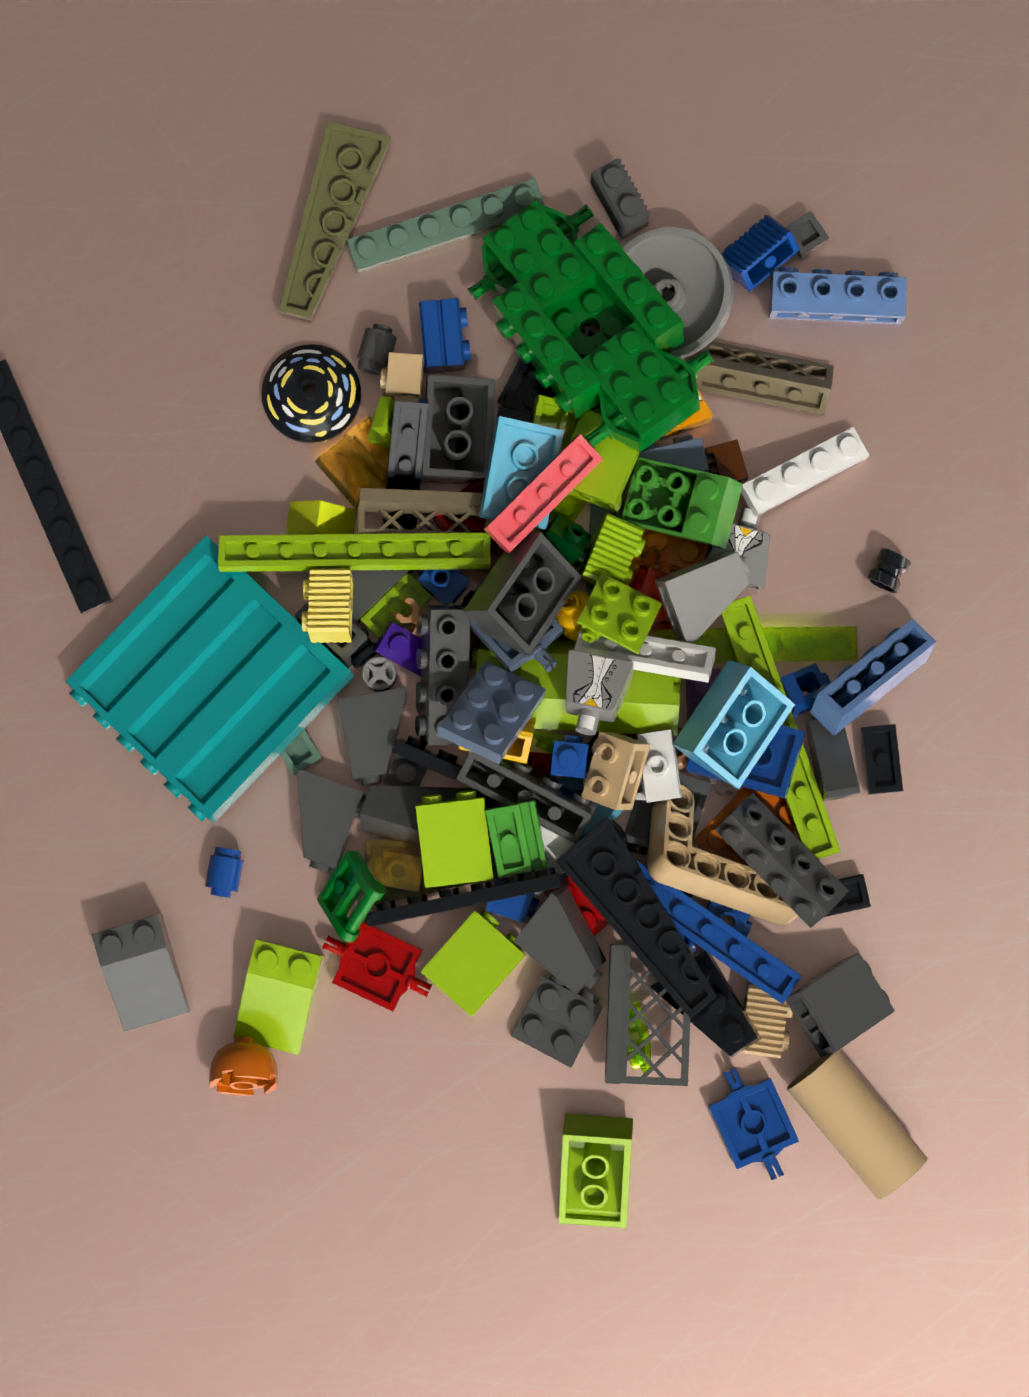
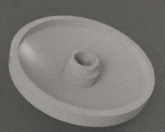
M679 227L653 229L628 242L623 247V250L641 269L644 276L660 292L663 299L679 315L685 325L683 329L684 343L669 354L683 359L705 348L724 327L733 304V278L729 265L722 253L704 236L692 230Z

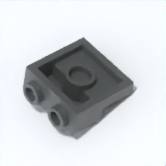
M552 974L549 979L542 976L511 1036L572 1068L603 1007L597 1004L600 998L583 989L579 994H575Z

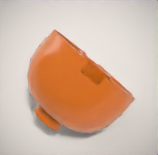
M237 1037L234 1039V1043H229L220 1048L212 1059L209 1072V1087L212 1088L216 1084L217 1092L251 1096L254 1095L252 1090L254 1088L264 1087V1094L270 1093L277 1088L278 1071L276 1060L266 1047L255 1043L254 1038Z

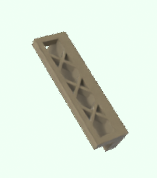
M713 341L701 350V353L707 350L708 353L722 355L724 358H713L712 363L698 372V377L696 378L698 390L825 415L832 387L834 365ZM743 361H752L755 362L757 365H748L745 364ZM777 367L787 368V369L789 370V372L779 371V370L776 369V368H777ZM809 374L825 376V379L813 378Z
M360 488L357 509V534L480 533L471 532L463 523L470 516H479L483 493ZM365 512H378L387 522L380 528H365ZM388 513H396V514L391 517ZM403 514H413L421 523L413 530H404L396 520ZM422 514H429V516L425 518ZM436 515H446L454 525L447 531H438L430 521ZM485 519V527H486L492 520H490V519ZM459 528L462 532H455V530Z

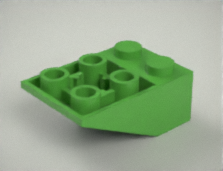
M638 457L621 519L643 529L726 549L743 484L726 476Z

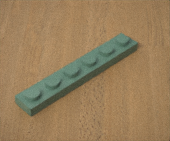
M533 178L347 239V243L357 273H361L495 229L535 200L539 204L544 205L536 179Z

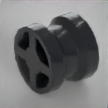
M365 627L361 628V630L368 639L350 656L351 664L355 669L365 664L378 653L373 650L376 643L369 639V632Z

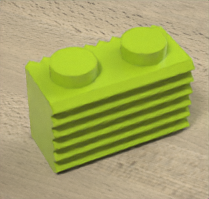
M609 513L604 515L590 545V552L579 572L582 576L581 580L595 586L600 574L604 573L628 586L633 575V570H630L629 566L634 557L639 558L645 546L646 540L642 539L644 529Z

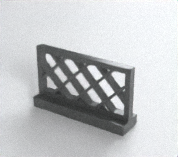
M610 944L605 1083L688 1086L690 1017L681 1007L672 1013L660 1000V997L667 992L665 988L656 995L643 981L651 973L649 969L639 977L631 968V952L633 951L628 945ZM630 973L637 979L631 986ZM638 984H641L652 995L653 999L638 1012L629 1002V994ZM657 1001L670 1016L659 1027L654 1029L642 1014ZM630 1007L636 1015L628 1021ZM682 1010H683V1024H682V1022L676 1017ZM640 1018L652 1033L637 1046L628 1037V1027ZM674 1019L682 1028V1038L671 1048L660 1036L659 1032ZM656 1036L668 1051L653 1064L640 1049ZM629 1042L634 1050L627 1055V1045ZM680 1045H682L681 1057L675 1052ZM637 1052L651 1066L641 1077L626 1076L627 1061ZM673 1054L681 1063V1078H666L657 1067ZM652 1071H655L660 1077H647V1076H648Z

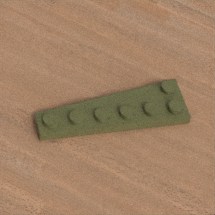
M327 121L280 301L279 313L312 321L390 146L391 136Z

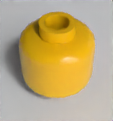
M573 591L555 617L564 629L563 635L577 641L581 628L577 621L590 597L584 591Z

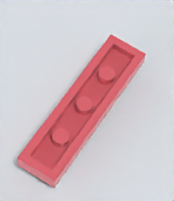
M581 434L577 435L484 530L506 553H510L603 458Z

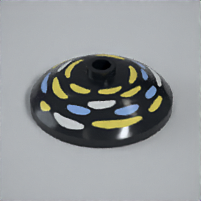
M301 345L287 350L271 364L262 384V403L269 421L281 434L301 443H322L336 438L352 424L360 408L361 385L354 367L342 354L322 345ZM308 384H313L316 390L313 394L308 395L304 393V387Z

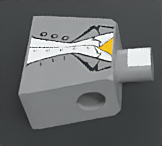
M742 508L738 524L733 523L726 549L712 547L707 558L726 550L737 551L739 555L745 558L749 568V573L746 574L749 585L746 588L761 592L766 583L770 534L757 530L761 514L754 517L749 508Z
M569 649L566 710L567 713L578 716L575 729L578 733L595 735L599 720L615 721L633 679L634 664L632 661Z

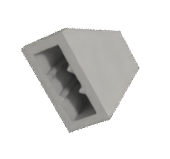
M726 550L655 580L676 641L695 643L749 585L746 575L749 573L748 564L745 558L739 555L737 551Z

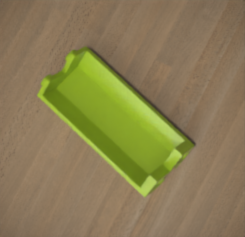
M481 640L479 647L473 648L472 668H476V673L485 661L508 671ZM555 640L547 647L546 651L558 662L554 669L551 667L552 671L546 672L536 659L527 661L513 672V674L546 689L543 701L532 715L533 718H536L534 729L576 731L578 716L567 713L566 686L569 649L574 650L577 641ZM634 670L633 679L615 721L599 720L596 732L644 734L671 729L673 730V736H678L681 678Z

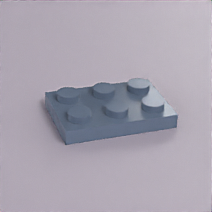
M485 661L439 725L437 735L500 764L543 701L546 689Z

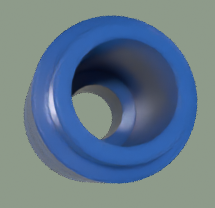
M215 847L214 855H210L205 887L211 888L210 895L230 898L231 892L239 891L244 860H241L242 851Z

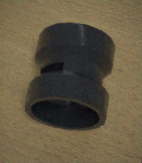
M881 548L877 556V566L879 568L871 569L866 579L885 591L897 593L901 585L898 577H901L903 573L908 571L911 561L894 551Z

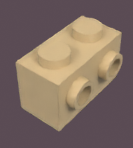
M389 352L388 369H381L380 389H382V395L392 397L393 399L394 396L423 398L425 377L423 355Z
M599 732L598 738L592 747L593 757L590 768L586 773L585 779H583L584 789L581 797L614 810H632L651 744L617 732Z

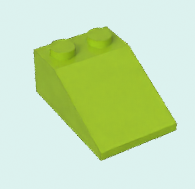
M256 939L246 974L233 1038L251 1037L255 1039V1043L299 1055L325 956Z
M565 1113L558 1223L627 1228L633 1118Z

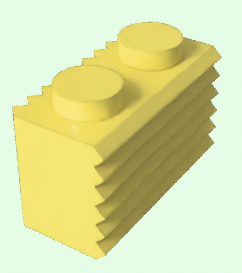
M351 568L310 569L309 579L303 581L304 600H309L308 611L302 612L303 632H308L312 643L352 642L354 578Z

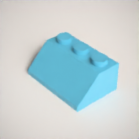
M728 660L672 745L699 766L739 789L795 704L750 666Z

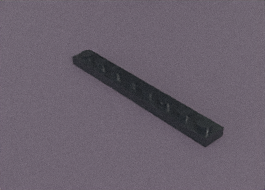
M4 359L0 361V431L78 609L84 615L113 602V599L9 363Z

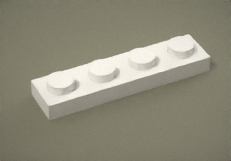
M851 427L744 483L741 494L754 517L865 460L870 455L854 427Z
M580 628L574 648L575 651L632 661L634 670L709 683L716 652L714 647L647 636L639 654H636L603 636H600L599 639L594 640L592 643H588L582 639Z

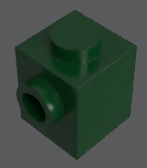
M560 512L547 526V530L542 532L571 565L574 564L579 567L590 552L586 546L592 535L586 532L581 525L574 523Z

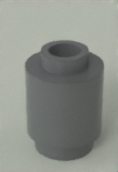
M373 324V328H365L356 358L359 361L357 367L359 370L381 376V369H388L389 352L394 351L397 337L392 334L393 330L381 324Z

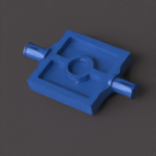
M737 1067L730 1070L735 1082L729 1070L723 1073L731 1088V1092L725 1098L708 1105L736 1169L753 1162H764L770 1179H777L772 1165L779 1177L783 1176L784 1173L776 1156L784 1148L799 1142V1139L772 1079L768 1078L755 1085L744 1086Z

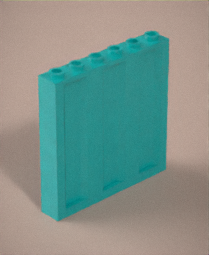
M206 535L65 682L73 688L69 694L81 706L84 707L88 703L97 711L93 717L105 729L112 726L120 734L116 739L129 752L136 749L143 756L140 763L153 775L159 771L167 779L163 785L173 795L179 798L183 794L191 802L187 808L198 819L203 821L207 817L215 823L349 683L354 674L322 643H312L308 632H303L302 625L246 572H219V547Z

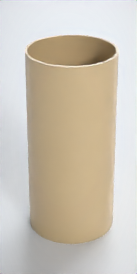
M839 1050L817 1059L788 1085V1092L877 1199H882L894 1192L915 1175L926 1163L928 1157Z

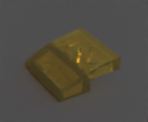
M370 416L346 432L340 441L320 454L315 461L356 510L358 509L360 488L385 489L389 449L368 441L373 421Z

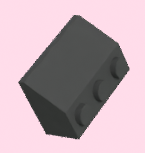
M428 374L425 398L428 399L429 406L421 481L460 483L485 480L492 443L495 379Z
M541 532L529 533L510 553L503 552L463 612L483 633L524 655L530 656L582 579V576Z

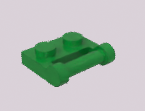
M347 850L318 896L317 901L338 936L342 940L352 943L360 933V925L374 903L381 900L386 892V888L380 881L375 880L358 851ZM363 891L364 895L348 919L346 917L348 912Z

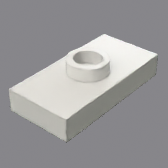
M673 730L637 734L639 741L651 744L643 770L646 802L682 798L675 746L672 745L674 742Z

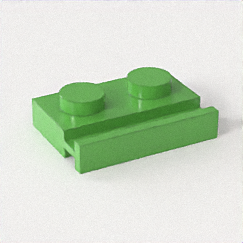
M535 799L522 803L518 802L486 808L485 812L499 877L532 872L538 869H548L549 865Z

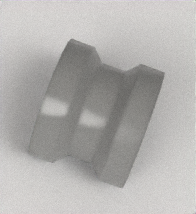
M375 657L366 662L363 667L362 676L369 689L381 692L390 690L394 686L397 672L390 660L385 657Z

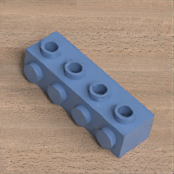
M793 267L779 268V272L773 271L770 279L769 318L901 324L906 317L907 277H898V273L881 272L878 276H865V272L859 270L846 271L845 275L832 274V271L829 269H814L812 273H800L799 269Z
M911 619L900 629L898 627L895 628L879 646H872L868 649L860 661L845 667L832 683H826L821 686L813 696L815 702L810 713L835 736L926 663L937 641L914 619Z

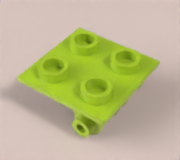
M601 573L577 621L578 624L582 625L581 637L584 641L592 643L594 640L599 639L600 636H603L639 654L662 603Z

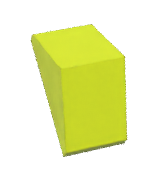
M321 500L290 502L286 535L353 534L356 509Z

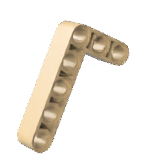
M680 784L682 798L657 801L652 805L647 868L650 876L655 881L778 925H787L798 916L751 867L692 847L695 801L692 792L687 787Z

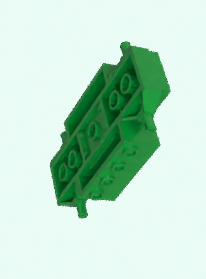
M535 200L482 238L484 244L481 246L485 275L480 281L467 289L474 300H477L490 289L493 292L498 291L501 293L492 300L498 319L495 323L496 328L506 340L511 337L517 346L514 349L523 363L527 364L530 362L536 369L534 375L542 387L546 389L550 386L556 395L553 398L563 413L569 411L577 420L600 403L603 422L600 423L598 428L585 436L586 441L593 448L609 437L610 439L615 438L630 448L642 452L700 410L696 378L700 370L713 362V358L708 354L707 350H704L694 359L687 362L684 359L669 354L684 343L683 329L685 325L683 321L667 304L660 292L653 287L641 269L630 259L619 242L612 237L602 223L579 239L577 238L579 226L591 217H594L592 210L587 204L571 216H567L562 212L539 204ZM595 323L600 328L595 335L586 336L581 332L584 325Z

